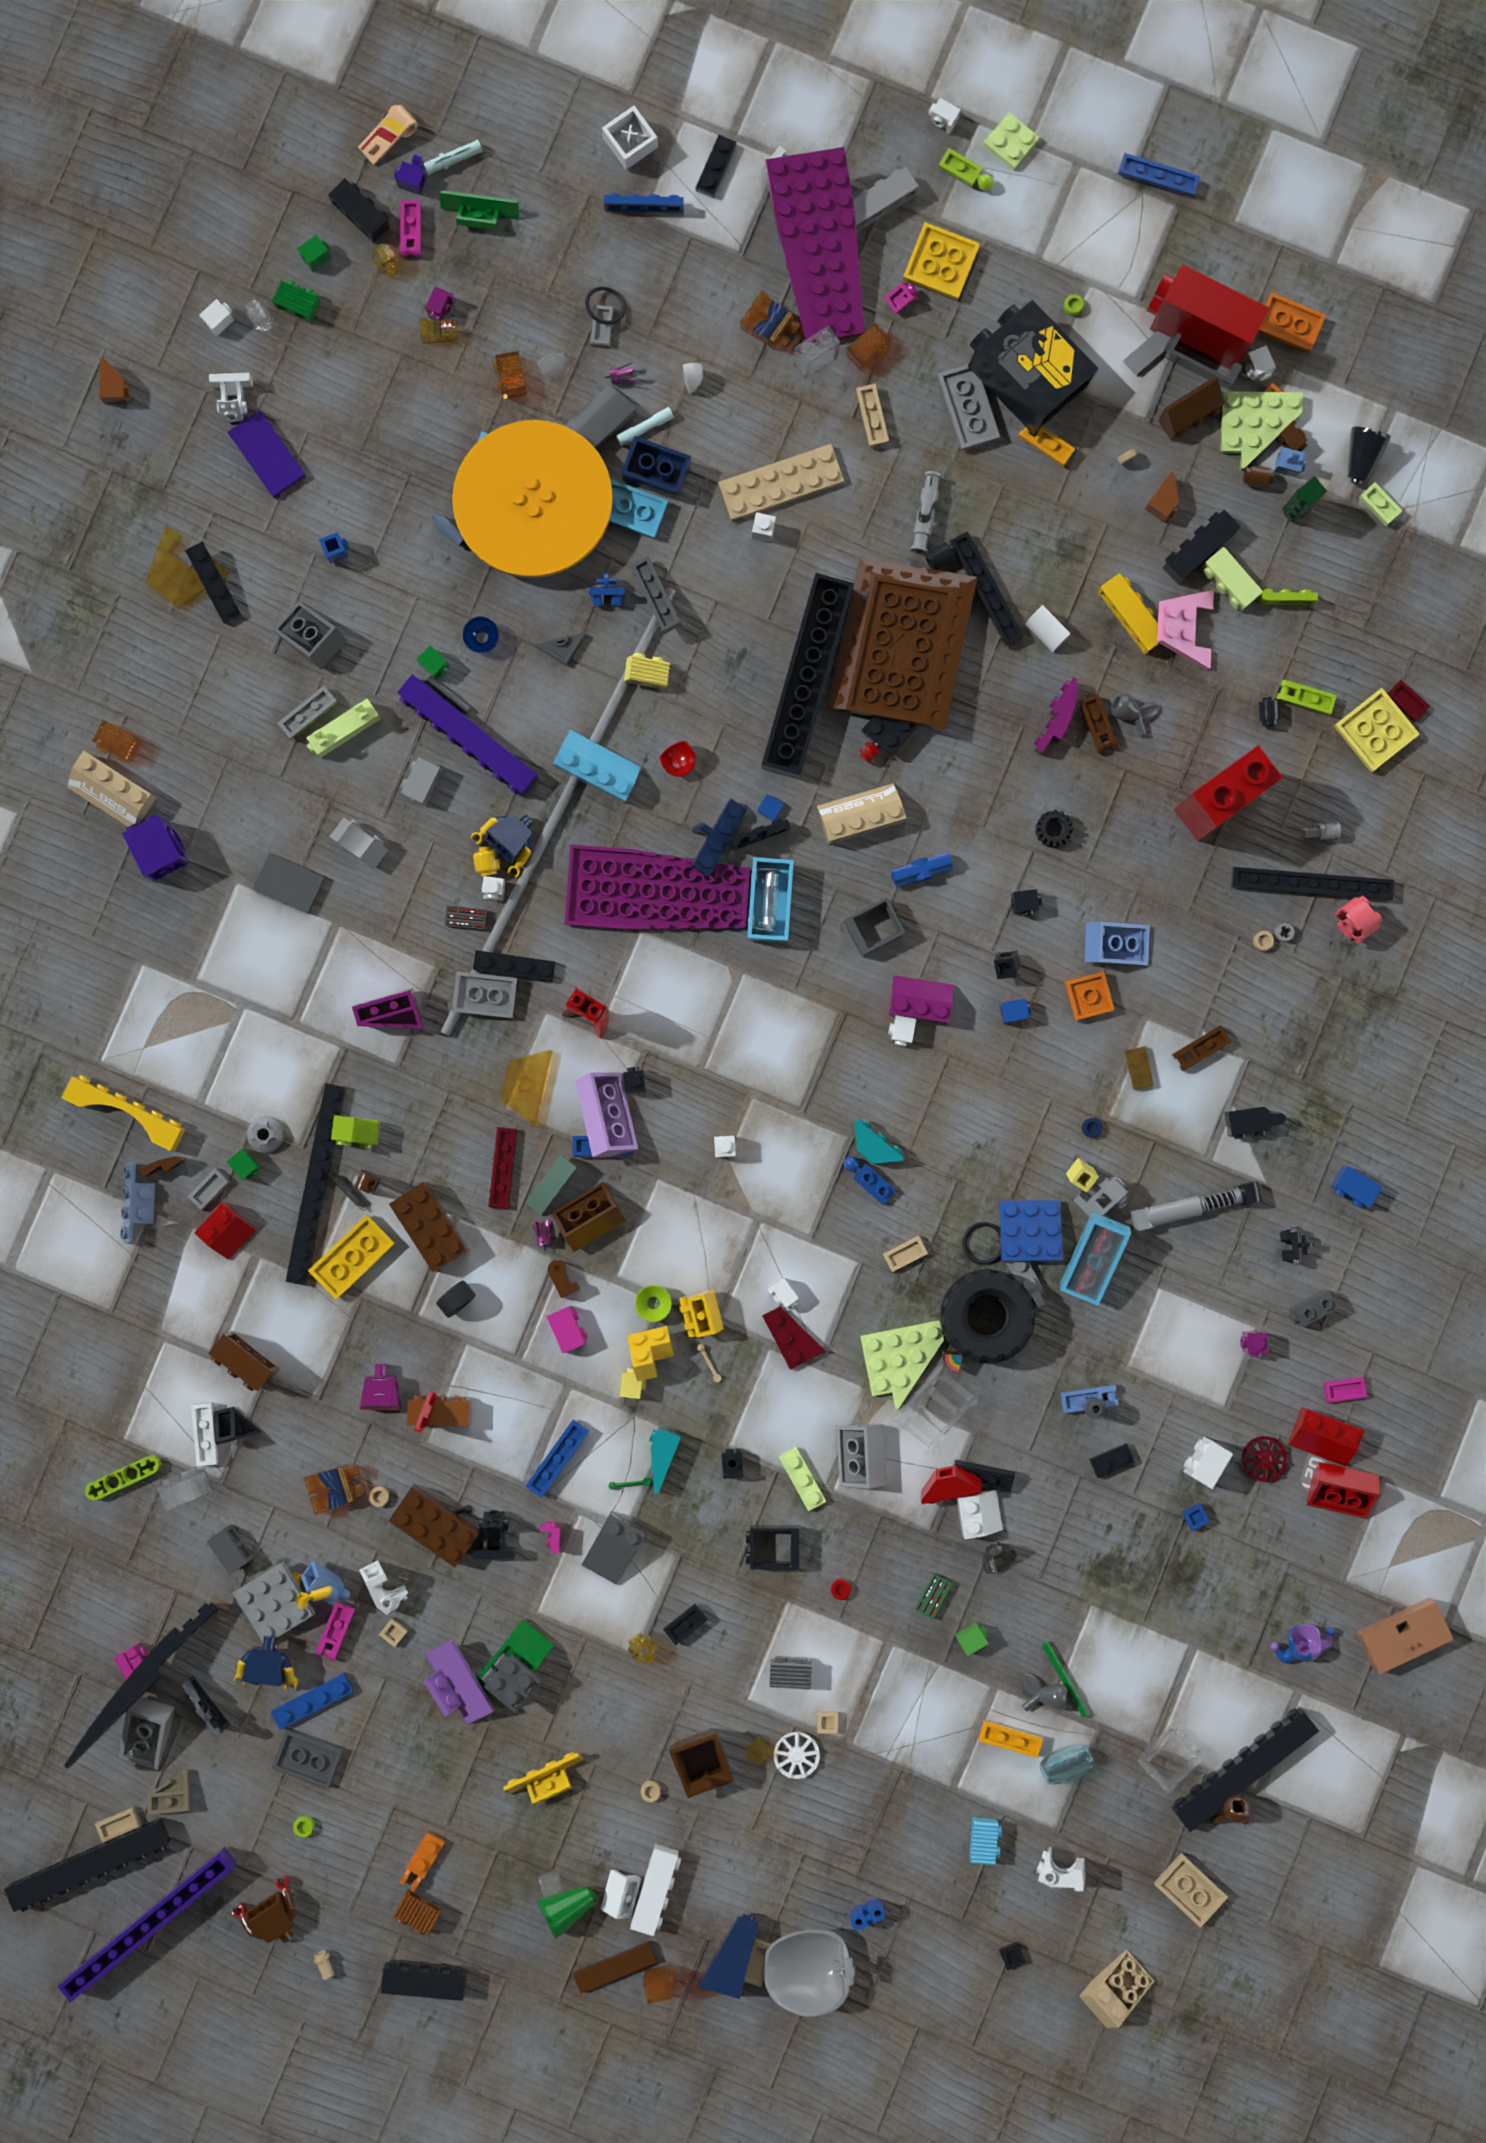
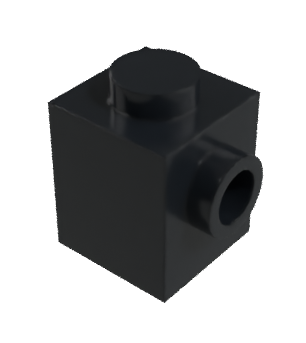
M1037 889L1011 893L1013 914L1022 913L1023 916L1035 915L1034 912L1039 910V906H1042L1041 894H1038Z
M639 1067L627 1068V1072H623L625 1093L646 1091L644 1070H639Z

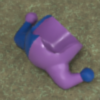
M1307 1624L1293 1627L1288 1633L1289 1647L1286 1650H1280L1276 1642L1272 1643L1270 1648L1283 1664L1297 1659L1303 1662H1311L1316 1660L1322 1652L1332 1647V1637L1335 1634V1629L1332 1627L1327 1628V1635L1321 1639L1317 1627Z

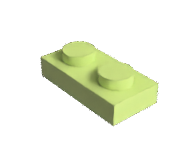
M1376 482L1359 497L1385 526L1402 512L1400 507Z

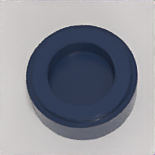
M1088 1118L1082 1123L1081 1129L1086 1137L1096 1138L1102 1133L1103 1127L1098 1119Z

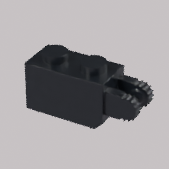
M1266 1107L1224 1112L1228 1136L1234 1135V1139L1247 1138L1246 1134L1254 1133V1137L1267 1135L1266 1131L1272 1130V1126L1284 1124L1286 1121L1284 1114H1270Z

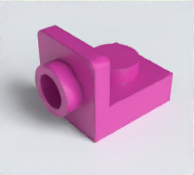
M901 282L884 297L895 314H899L912 301L916 302L919 298L916 295L918 293L916 288L911 283Z
M546 1521L545 1525L542 1524L540 1526V1531L552 1532L551 1535L548 1534L547 1547H551L550 1553H559L562 1525H557V1522Z

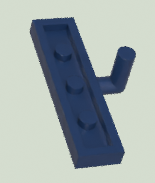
M729 799L713 828L705 823H700L692 828L694 834L703 831L708 835L691 864L692 868L706 877L710 876L748 809L733 799Z

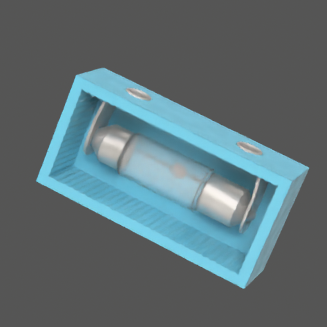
M753 857L747 940L788 943L794 860Z

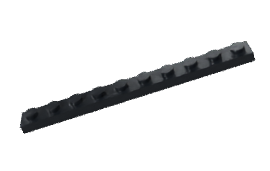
M325 1083L285 1282L307 1285L308 1270L311 1266L336 1140H331L334 1115L341 1116L346 1087Z

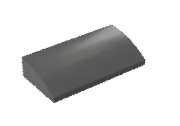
M609 384L565 426L583 436L598 450L637 412L636 408Z

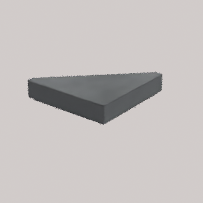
M583 632L569 637L553 639L552 641L536 643L535 647L563 665L568 666L586 634Z

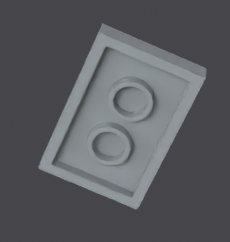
M456 971L452 1012L513 1018L517 978Z

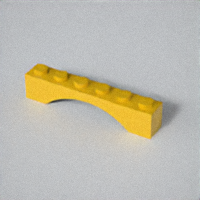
M82 1075L79 1078L71 1077L61 1097L62 1099L83 1108L95 1105H108L119 1108L132 1115L141 1123L152 1143L169 1151L176 1150L185 1132V1129L181 1128V1123L173 1119L167 1121L163 1119V1114L154 1110L150 1113L144 1110L146 1106L135 1101L132 1104L126 1101L127 1097L116 1092L113 1095L108 1092L109 1088L101 1084L97 1086L90 1084L91 1080Z

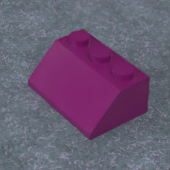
M894 976L888 1016L898 1015L921 1021L948 1024L952 1008L953 984Z

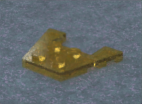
M166 525L145 584L179 609L200 595L199 593L205 590L197 573L170 554L183 537ZM214 561L222 578L227 577L230 574L229 571Z

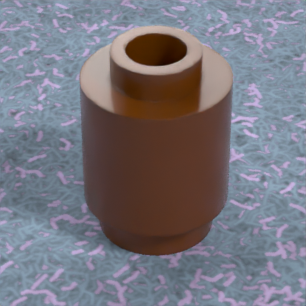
M1246 467L1243 484H1248L1251 487L1268 488V485L1273 483L1274 473L1271 472V468Z

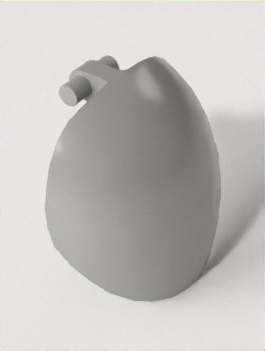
M803 1930L777 1939L769 1946L764 1956L763 1973L767 1991L779 2006L792 2013L812 2017L830 2013L844 2003L849 1991V1985L854 1984L855 1966H853V1958H850L845 1942L839 1935L828 1930Z

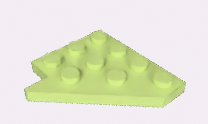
M1222 392L1225 403L1221 408V453H1241L1240 470H1244L1293 420H1296L1303 412V392Z
M940 1320L860 1336L872 1396L892 1392L895 1409H899L944 1341Z

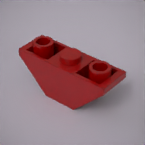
M956 1465L936 1469L921 1490V1503L934 1504L938 1501L954 1500L958 1497L975 1496L982 1493L981 1478Z

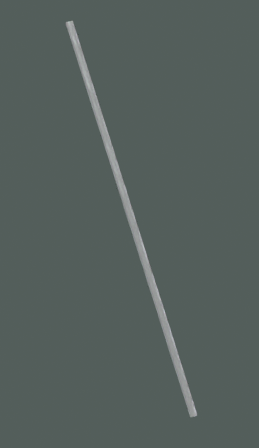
M667 587L666 592L672 601L676 591ZM654 614L634 653L645 654L657 631L659 623ZM625 671L590 738L591 741L599 744L629 685L628 682H624ZM573 776L570 777L482 951L492 952L580 781ZM472 968V970H471L470 973L481 974L482 972H481V971H474L473 968ZM451 1009L440 1032L450 1036L461 1012H452Z

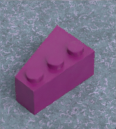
M413 988L352 1006L357 1026L416 1029L424 1027Z

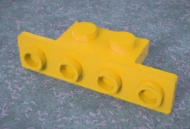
M568 1753L564 1756V1759L558 1762L551 1761L543 1769H535L529 1771L526 1774L527 1776L521 1779L515 1778L510 1780L503 1789L506 1793L512 1794L527 1787L532 1804L537 1805L572 1788L565 1769L583 1761V1758L579 1753Z

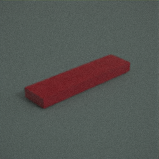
M497 1127L488 1207L509 1209L518 1129Z

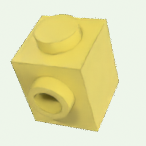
M1077 1158L1066 1173L1070 1182L1085 1192H1088L1099 1178L1095 1169Z
M627 1368V1371L622 1372L620 1397L640 1399L641 1390L646 1389V1380L637 1382L634 1369Z

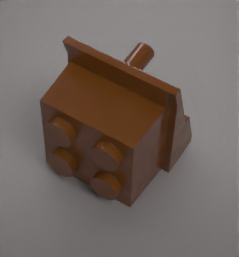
M711 1728L678 1740L674 1745L669 1746L671 1758L687 1798L734 1782L716 1729Z

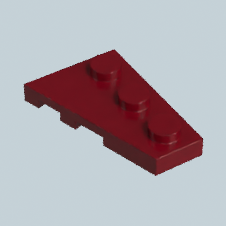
M779 1306L762 1315L790 1370L826 1352L782 1307Z

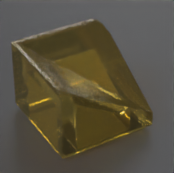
M759 1735L744 1750V1753L758 1764H761L773 1752V1748Z

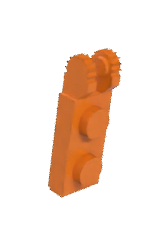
M427 1831L408 1863L407 1870L399 1884L403 1885L406 1883L410 1872L418 1875L410 1886V1890L414 1892L421 1879H424L445 1841Z

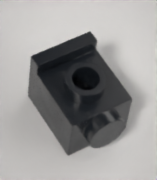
M1018 950L997 954L994 959L997 980L1018 976L1017 971L1021 966Z
M726 1448L725 1452H721L723 1479L744 1477L742 1450ZM735 1460L736 1466L730 1467L729 1461Z

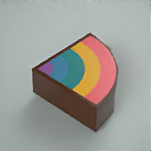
M942 1350V1358L946 1366L953 1372L960 1373L963 1356L957 1351Z

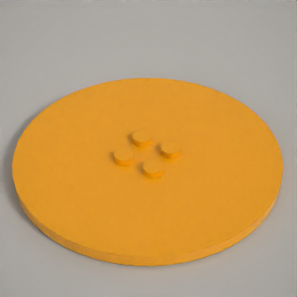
M525 420L495 429L471 448L457 472L453 486L452 503L455 521L460 534L467 546L480 560L508 575L540 578L570 569L585 559L601 541L610 521L613 491L610 476L603 459L592 444L583 436L558 423L542 420Z

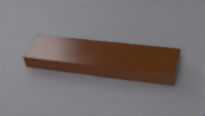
M647 1941L573 1972V1976L581 1994L657 1962V1958L650 1941Z

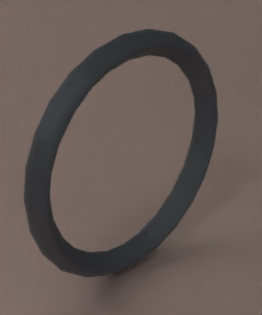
M596 287L590 290L585 298V307L592 319L601 324H616L622 320L626 313V304L623 297L610 287ZM598 291L613 293L621 302V314L618 318L609 321L598 318L590 309V297Z
M978 1222L970 1226L965 1232L962 1241L963 1250L971 1261L983 1265L990 1264L1000 1258L1001 1247L993 1258L978 1260L969 1253L966 1244L970 1232L979 1226L993 1228L999 1234V1237L1000 1229L989 1222Z

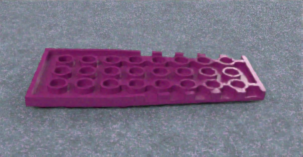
M840 147L766 159L765 165L775 224L781 248H783L786 268H788L791 288H793L805 343L863 334L865 329L855 210L845 148Z
M570 844L564 925L624 930L746 928L750 868L717 863L710 876L706 877L691 867L694 861L692 858H681L635 849Z

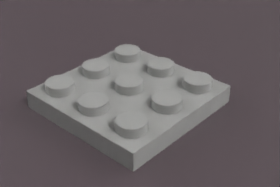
M284 1561L233 1592V1595L262 1642L264 1636H274L277 1638L315 1614L309 1601L307 1608H298L296 1598L302 1590Z

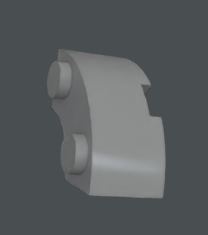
M343 817L329 837L375 869L388 851L383 846L384 841L376 835L372 838L360 829L362 825L354 819L348 821Z

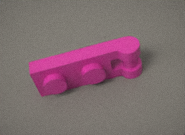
M400 200L401 257H408V255L422 257L420 200ZM407 242H414V247H407Z
M338 1600L336 1601L316 1649V1655H324L329 1657L328 1660L335 1661L356 1610L355 1607ZM326 1643L332 1644L333 1648L329 1649L325 1647Z

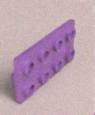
M453 1640L426 1653V1657L434 1668L435 1673L423 1682L444 1717L458 1708L465 1721L469 1724L495 1710Z

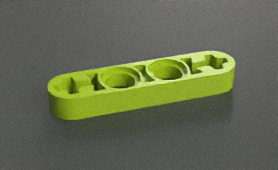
M155 1455L138 1460L89 1483L85 1488V1495L93 1501L103 1498L156 1473L161 1468V1461ZM148 1460H150V1462H155L156 1465L153 1466L154 1470H152V1468H148L142 1471L141 1467L147 1465L149 1463ZM129 1468L137 1470L138 1474L135 1479H130L127 1476ZM112 1476L119 1480V1485L116 1488H112L109 1485V1479ZM104 1485L105 1489L97 1492V1495L91 1493L93 1486L97 1488Z

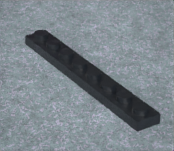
M1233 867L1231 888L1351 898L1364 896L1367 899L1391 901L1393 900L1394 880Z

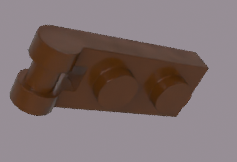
M1096 694L1080 700L1078 703L1097 753L1100 754L1105 749L1118 747L1099 695ZM1106 735L1107 740L1102 742L1100 737Z
M1220 1025L1174 1052L1172 1056L1180 1063L1179 1067L1183 1072L1230 1044L1231 1041ZM1187 1052H1189L1192 1057V1059H1190L1189 1061H1187V1059L1184 1056V1054H1186Z

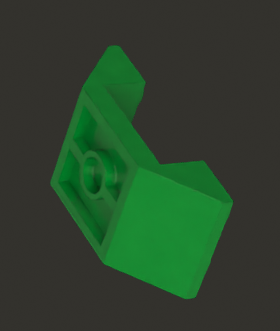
M523 1619L476 1676L488 1698L501 1709L505 1705L484 1687L486 1683L481 1679L491 1666L498 1670L494 1663L503 1652L508 1656L513 1654L534 1672L554 1645Z

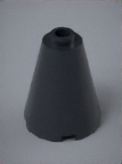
M1352 427L1347 476L1351 479L1350 483L1362 485L1363 482L1369 480L1390 442L1391 435L1381 431L1375 432L1370 428Z

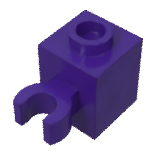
M415 152L412 164L402 161L401 166L397 167L394 178L398 188L421 195L427 180L425 169L422 168L424 159H422L423 155Z

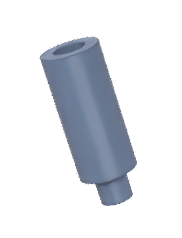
M438 513L433 515L432 519L436 522L435 526L458 547L466 543L457 525L447 516H441Z

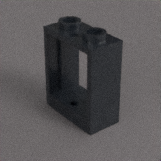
M750 1525V1531H746V1543H750V1552H746V1564H750V1570H799V1525ZM755 1532H791V1561H755Z

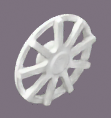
M792 1732L786 1734L775 1746L774 1761L776 1767L788 1778H806L817 1768L820 1753L818 1745L812 1737L805 1733ZM795 1736V1746L792 1747L786 1738ZM799 1736L807 1738L802 1747H799ZM782 1742L788 1747L789 1752L778 1750ZM811 1742L815 1750L805 1752L804 1749ZM777 1754L788 1756V1759L779 1763ZM810 1755H816L814 1763L810 1762L805 1757ZM791 1762L792 1765L788 1773L782 1768V1766ZM802 1762L811 1766V1769L804 1772ZM795 1765L799 1766L801 1774H792Z

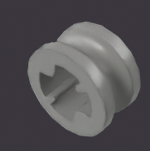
M1288 923L1278 925L1274 931L1275 938L1280 942L1292 939L1294 928ZM1282 927H1284V930H1289V932L1287 933V938H1285V935H1280V932H1282Z

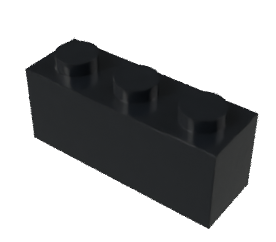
M344 178L328 194L330 201L371 242L375 243L390 228L389 217L381 208L378 210L374 206V202L368 195L364 197L360 193V188L353 181L350 183Z

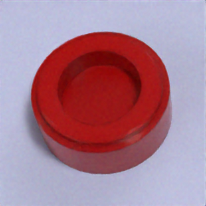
M842 1578L834 1580L830 1587L831 1594L837 1600L848 1598L851 1593L849 1582Z

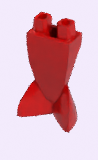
M575 988L565 1004L567 1008L562 1013V1016H582L593 1023L597 1037L601 1039L609 1021L606 1012L608 1007Z

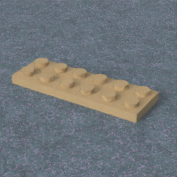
M829 444L720 481L718 485L730 519L734 521L843 484L844 479L832 445Z

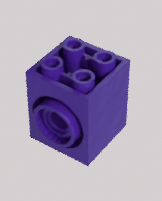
M151 815L144 819L145 822L139 825L133 824L126 828L127 831L122 833L143 877L153 882L189 864L184 854V845L177 832L170 826L167 820L159 815Z

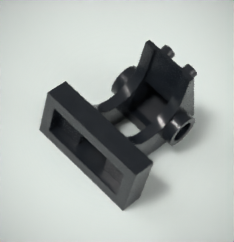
M490 1510L484 1512L483 1518L479 1520V1530L484 1531L483 1548H474L473 1559H514L516 1547H505V1530H509V1518H505V1511ZM489 1528H500V1539H489Z

